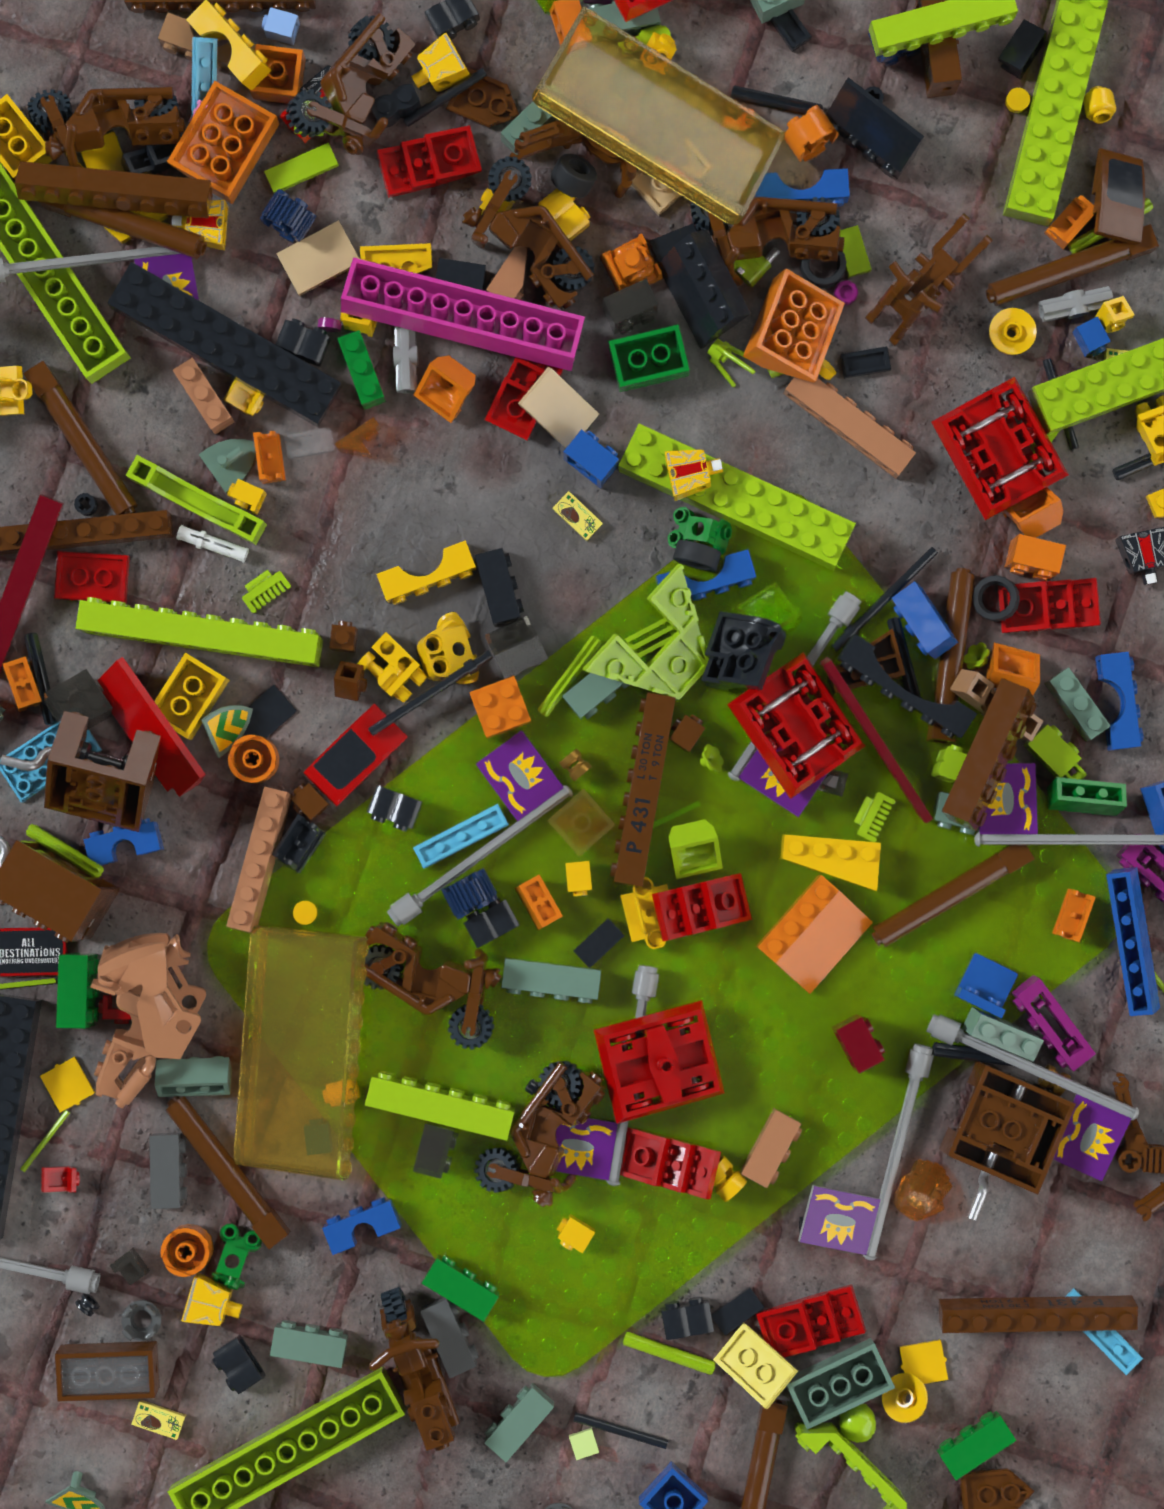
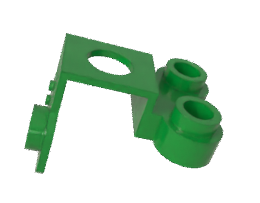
M680 507L674 511V522L679 525V529L669 533L667 539L670 547L676 549L679 540L701 541L711 544L714 549L721 552V555L726 552L729 539L732 536L730 522L724 519L718 522L711 518L696 517L694 512L686 507ZM701 522L704 525V531L696 536L698 524Z
M226 1224L220 1230V1239L225 1246L216 1273H212V1279L225 1283L224 1286L229 1289L238 1290V1288L245 1287V1282L240 1280V1275L246 1257H248L249 1252H256L261 1248L262 1240L255 1231H249L244 1237L239 1236L237 1226ZM229 1229L234 1231V1235L231 1237L225 1235V1232ZM249 1237H256L257 1242L254 1244L249 1243ZM236 1255L239 1258V1265L236 1268H228L225 1265L227 1256Z

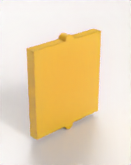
M114 131L104 135V147L81 152L87 168L125 172L121 164L123 152Z
M76 1056L62 1064H56L55 1068L40 1076L60 1113L73 1105H80V1101L95 1093Z
M941 1339L899 1347L902 1360L900 1368L904 1373L917 1376L924 1384L948 1380L945 1364L947 1358L943 1354Z

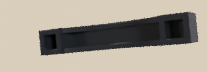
M856 634L850 637L837 657V660L841 662L839 665L841 668L849 673H852L854 670L861 675V681L871 687L873 684L881 688L880 693L891 700L894 697L902 702L900 706L911 713L915 710L920 713L922 721L930 726H933L935 723L942 728L941 733L953 740L954 737H963L977 713L959 701H952L951 705L939 704L911 694L899 686L884 671L873 652L876 648L875 646Z

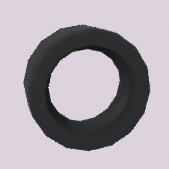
M844 252L838 253L837 269L834 275L825 279L813 275L809 266L810 259H802L800 265L802 277L820 289L833 287L839 283L845 272L847 262Z
M679 540L673 559L678 563L695 569L714 572L717 570L721 552L704 544Z
M994 575L987 576L976 585L972 600L978 614L987 620L997 622L1008 619L1016 612L1020 596L1013 582L1005 577ZM998 584L1008 590L1010 602L1006 609L994 613L985 608L982 596L989 586Z

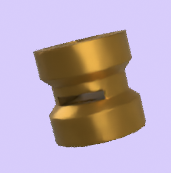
M575 749L559 762L563 769L569 771L573 781H576L592 768L588 761L582 759V754L578 749Z
M1048 1064L1045 1067L1046 1069L1053 1071L1059 1075H1062L1068 1079L1071 1078V1076L1065 1072L1059 1073L1056 1070V1067ZM1040 1077L1038 1079L1039 1086L1051 1088L1052 1093L1061 1096L1066 1090Z

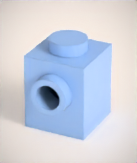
M270 7L268 15L265 14L262 21V29H264L266 37L294 45L300 26L298 15Z

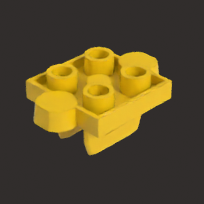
M22 366L0 367V416L24 414V400L32 396V384L29 381L23 380Z
M644 877L642 888L632 887V893L620 896L631 941L635 942L645 939L649 948L657 949L663 947L666 941L662 940L652 894L667 891L668 885L664 884L654 887L652 880Z

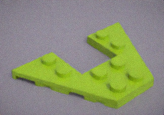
M677 564L646 598L677 631L646 665L617 634H613L582 668L583 671L666 696L676 697L679 700L704 673L709 658L705 656L706 644L699 630L697 612L690 598L691 591L687 587L683 573L684 566L682 564Z

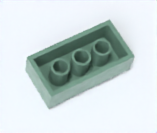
M871 1338L797 1372L787 1385L807 1430L895 1388Z

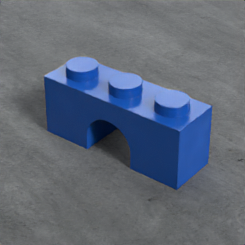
M150 818L142 820L139 832L115 826L112 827L113 832L104 834V831L100 830L89 833L90 838L83 839L88 858L101 866L118 862L116 848L124 840H129L133 843L137 855L164 850L158 822H150Z
M385 1197L373 1200L370 1207L363 1209L362 1206H358L349 1210L350 1215L342 1218L340 1215H336L327 1219V1224L322 1229L332 1255L356 1246L357 1240L354 1235V1228L360 1223H368L373 1226L377 1237L400 1229L402 1223L392 1198L385 1200Z

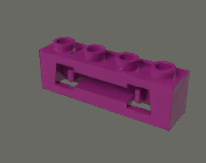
M1125 845L1116 854L1121 859L1119 864L1123 868L1137 867L1140 883L1147 888L1151 886L1156 891L1154 895L1164 903V882L1149 868H1144L1140 865H1146L1151 861L1164 873V855L1153 845Z
M1032 975L1011 992L1015 997L1013 1000L1015 1006L1021 1012L1025 1011L1029 1016L1027 1022L1035 1031L1039 1030L1041 1032L1044 1045L1049 1050L1053 1048L1057 1054L1055 1059L1063 1069L1067 1067L1074 1072L1096 1055L1039 977ZM1032 1002L1033 1006L1038 1009L1045 1006L1064 1033L1072 1037L1074 1041L1068 1037L1061 1041L1042 1014L1036 1011L1030 1003Z

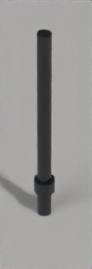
M931 547L867 611L852 625L849 624L843 630V634L831 645L833 650L838 652L847 644L853 634L859 635V631L938 552Z
M487 650L477 658L464 662L463 667L368 728L373 736L466 675H472L479 671L478 668L494 657Z

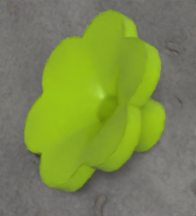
M983 642L970 646L968 654L964 656V663L967 664V668L974 670L976 667L985 666L988 663L987 657L990 654V650L986 648V644Z
M706 744L702 752L703 758L700 759V764L703 767L707 766L710 771L714 770L716 773L722 771L721 766L724 764V760L716 746L712 747L710 744Z

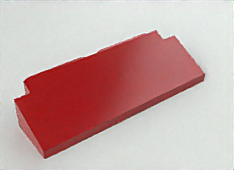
M121 657L116 660L97 680L104 690L99 696L132 743L136 730L150 731L155 735L161 736L155 775L167 792L174 789L180 797L198 786L206 774L125 659Z

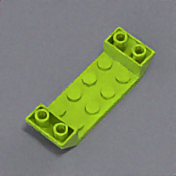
M797 1422L794 1425L797 1432L795 1435L798 1439L797 1442L807 1452L811 1449L817 1454L827 1442H829L828 1445L838 1455L842 1452L847 1460L846 1463L855 1472L860 1470L864 1481L873 1490L876 1487L878 1488L882 1499L887 1503L883 1509H907V1502L901 1491L851 1441L847 1440L832 1422H822L808 1430L804 1422Z

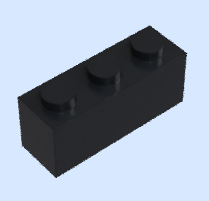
M503 548L476 554L475 558L493 626L520 620V613H523L524 609L521 598L516 599L514 590L518 589L515 575L510 576L508 567H512L509 553L504 554Z

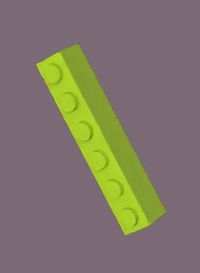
M948 0L873 20L869 26V33L876 57L880 55L889 57L895 55L899 50L906 49L911 51L919 48L921 44L930 43V45L942 42L943 38L951 36L953 38H960L969 31L976 30V32H982L995 24H999V26L1010 24L1017 15L1018 8L1015 0Z

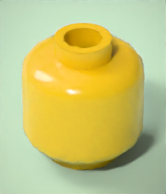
M1095 86L1085 94L1083 105L1086 117L1097 124L1109 121L1116 112L1113 92L1109 88Z

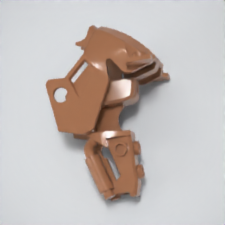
M167 933L143 934L123 940L115 945H105L98 965V979H93L90 988L114 996L117 994V1007L130 1014L132 1019V1025L129 1030L116 1029L112 1041H106L102 1054L106 1055L104 1062H98L94 1075L98 1076L96 1096L102 1097V1095L115 1098V1104L120 1108L129 1105L152 1076L151 1073L155 1068L156 1058L181 1059L201 1022V1016L197 1013L206 997V991L204 988L188 984L178 967L189 964V961L184 958L191 955V953L182 949L178 934L170 939ZM169 967H172L181 982L182 987L180 989L170 974ZM187 995H192L196 998L197 1004L189 1009L183 1006L182 999ZM131 1059H138L122 1081L119 1074Z

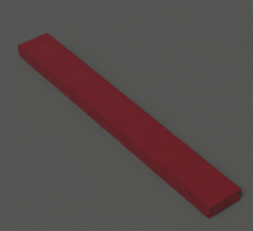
M40 494L0 600V673L64 505L63 502Z
M826 657L820 661L821 666L918 817L924 823H928L933 819L832 660Z

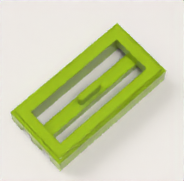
M663 618L625 638V641L638 657L642 658L664 646L675 634L672 625ZM664 624L667 628L633 645V640ZM670 632V637L640 653L636 651V649Z

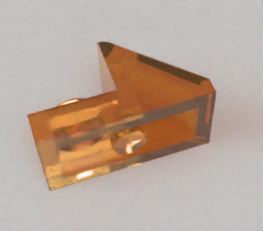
M373 417L336 442L335 446L342 453L372 458L362 442L374 439L379 434L377 431L381 428Z

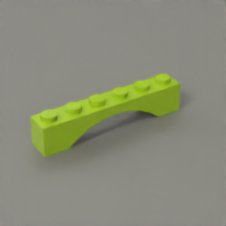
M136 455L125 475L131 481L254 545H257L267 526L263 520L191 485L139 455Z

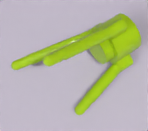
M718 338L707 352L712 357L710 362L717 367L729 384L735 387V382L720 364V361L725 363L729 358L751 374H755V370L732 354L734 352L743 357L744 351Z

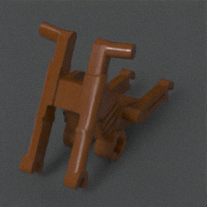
M628 89L626 93L627 107L625 108L626 104L622 102L619 108L621 114V134L619 135L614 133L615 130L611 128V125L607 123L603 115H596L598 112L596 103L589 98H583L578 101L570 118L521 132L520 140L516 139L514 143L515 153H510L509 157H518L517 159L522 160L557 146L570 149L572 144L582 143L586 150L590 152V155H595L603 162L608 164L620 163L621 183L615 191V196L622 198L631 187L632 180L636 177L639 128L641 127L639 122V100L642 96V91L638 89L634 96L632 95V89Z
M965 213L959 217L950 230L933 246L931 260L922 252L915 258L923 267L920 271L914 268L906 275L896 261L889 266L897 281L891 284L865 319L872 324L881 315L886 306H891L902 316L903 322L889 339L894 346L903 339L904 334L912 327L924 308L926 310L930 308L936 313L940 311L943 305L936 301L942 294L938 287L943 285L950 292L956 284L948 277L960 275L993 241L992 238L986 235L966 258L958 264L943 247L970 219Z
M1116 1072V1076L1120 1081H1112L1116 1100L1133 1107L1129 1092V1081L1123 1073ZM1137 1119L1131 1120L1124 1134V1144L1116 1151V1159L1121 1169L1132 1173L1141 1168L1142 1172L1164 1174V1145L1148 1144ZM1126 1154L1132 1155L1131 1163L1125 1162ZM1163 1181L1160 1182L1161 1185L1145 1197L1136 1199L1133 1202L1134 1207H1137L1136 1212L1143 1215V1221H1148L1154 1212L1164 1206Z

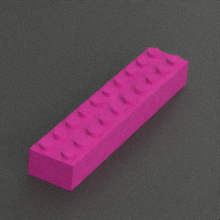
M354 257L341 296L342 313L572 371L585 319L584 316Z

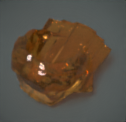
M916 1160L910 1174L903 1176L895 1191L894 1205L897 1210L913 1221L928 1218L944 1210L943 1199L952 1188L946 1170L936 1162Z

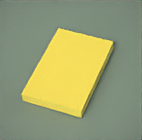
M744 1322L713 1359L766 1409L771 1406L798 1372L795 1367Z

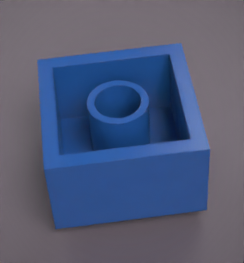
M581 429L563 451L564 461L601 489L618 468L619 459L616 457L618 453L608 445L603 447L599 444V438L591 431L584 432Z
M672 1461L639 1496V1504L644 1509H702L708 1502L707 1494Z

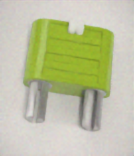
M773 248L765 258L762 256L760 258L736 260L734 263L735 272L742 277L746 284L753 287L772 267L771 262L780 254V251L777 248Z

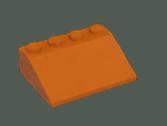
M214 81L167 163L189 178L211 180L212 193L233 204L278 128V118L275 114Z
M787 268L784 269L771 282L743 357L762 368L809 382H816L845 303Z
M818 875L756 947L805 991L811 994L873 922L824 876Z

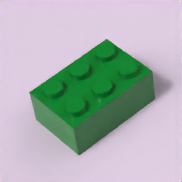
M679 324L609 341V351L619 392L689 376L690 369Z
M66 953L59 955L56 1028L86 1029L95 1026V1022H98L99 1007H96V998H99L100 991L90 988L93 979H97L100 959H97L98 954Z

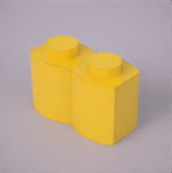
M556 188L541 200L538 206H544L549 210L568 239L572 241L590 226L588 220L590 215L584 207L581 206L579 208L573 202L575 200L574 197H570Z

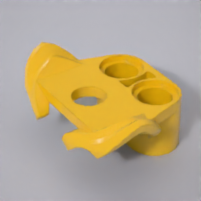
M450 612L442 616L437 623L436 629L420 639L417 644L419 658L424 673L429 680L438 681L441 678H446L463 667L464 662L477 658L476 654H472L468 641L470 633L456 612ZM427 641H431L434 644V651L427 648ZM455 643L463 645L465 651L462 656L454 654L452 647ZM434 663L440 665L441 674L435 672L433 668ZM479 671L472 675H466L456 683L469 684L476 682L479 678Z

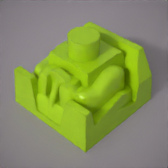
M706 819L671 828L668 838L676 879L723 869L718 836L715 828Z

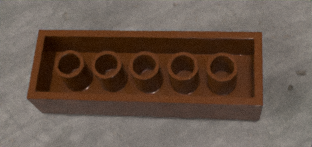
M1001 678L942 809V812L950 821L977 831L979 826H983L987 817L985 811L988 805H992L996 798L997 791L995 789L998 782L1002 783L1006 776L1007 769L1005 767L1008 760L1011 761L1015 756L1017 747H1015L1018 738L1021 739L1025 734L1027 727L1025 722L1028 716L1031 717L1036 709L1035 699L1028 688Z

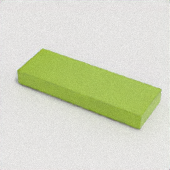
M326 143L264 172L273 192L276 193L278 189L284 191L339 165L329 143Z

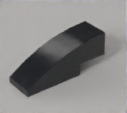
M177 144L146 145L145 148L125 153L121 159L125 172L155 175L172 168L173 166L168 164L167 160Z

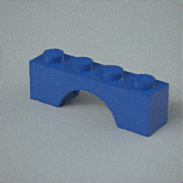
M848 168L824 170L818 183L804 190L788 187L781 181L777 173L753 174V198L769 197L804 201L809 199V201H813V198L817 197V201H820L821 197H824L825 202L830 199L832 203H837V207H840L847 203L850 197Z
M748 549L725 556L721 572L709 581L698 582L686 576L685 580L687 587L691 591L690 598L693 601H698L706 598V594L715 591V594L718 595L728 592L729 587L738 585V588L752 585V580H755L756 573ZM670 572L657 575V585H659Z
M1129 651L1096 656L1098 681L1111 685L1120 698L1119 714L1110 724V727L1105 730L1107 750L1140 747L1141 742L1144 740L1142 728H1139L1138 725L1140 707L1135 702L1137 684L1135 680H1132L1131 671H1134L1133 658L1129 657Z

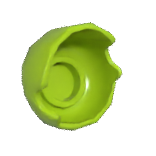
M863 1403L841 1413V1433L849 1441L855 1443L867 1442L872 1438L876 1430L874 1412L867 1404Z

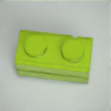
M951 744L946 749L940 750L936 758L937 764H934L931 772L932 777L947 783H954L967 756L964 753L965 749Z

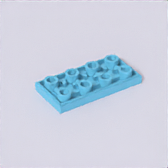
M61 720L6 756L25 761L35 760L40 751L53 745ZM87 727L86 742L92 745L91 751L99 753L102 749ZM48 758L43 766L33 771L21 770L0 764L1 773L20 802L23 803L46 787Z

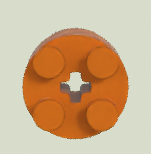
M815 105L801 118L796 116L787 123L788 130L783 134V138L800 162L802 159L806 162L826 150L825 144L828 141L833 144L839 133L824 111L818 105Z
M246 735L236 740L232 745L228 755V765L231 772L240 780L255 784L269 780L277 772L279 753L270 740L258 735ZM252 753L259 756V759L256 760V765L249 763Z
M195 1224L180 1225L167 1235L162 1243L160 1253L165 1267L170 1273L179 1277L197 1274L209 1263L213 1255L212 1236L201 1226ZM186 1245L189 1246L190 1251H192L189 1255L185 1254L186 1250L184 1249V1247Z

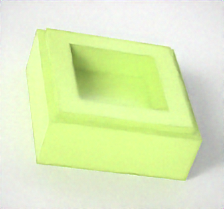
M592 1428L569 1435L576 1460L599 1453Z

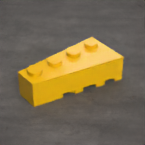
M782 835L780 859L872 891H877L881 843Z

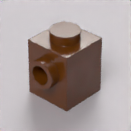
M338 621V625L332 624L329 647L332 651L356 653L358 629L352 626V622Z
M340 661L334 676L335 697L358 701L361 692L365 693L367 688V679L364 678V665Z
M693 714L690 717L685 715L683 719L678 717L671 727L674 733L669 740L689 753L705 730V727L702 726L703 721Z
M302 783L293 791L295 796L292 798V801L295 804L292 807L300 816L305 814L312 821L331 805L311 783L307 785Z

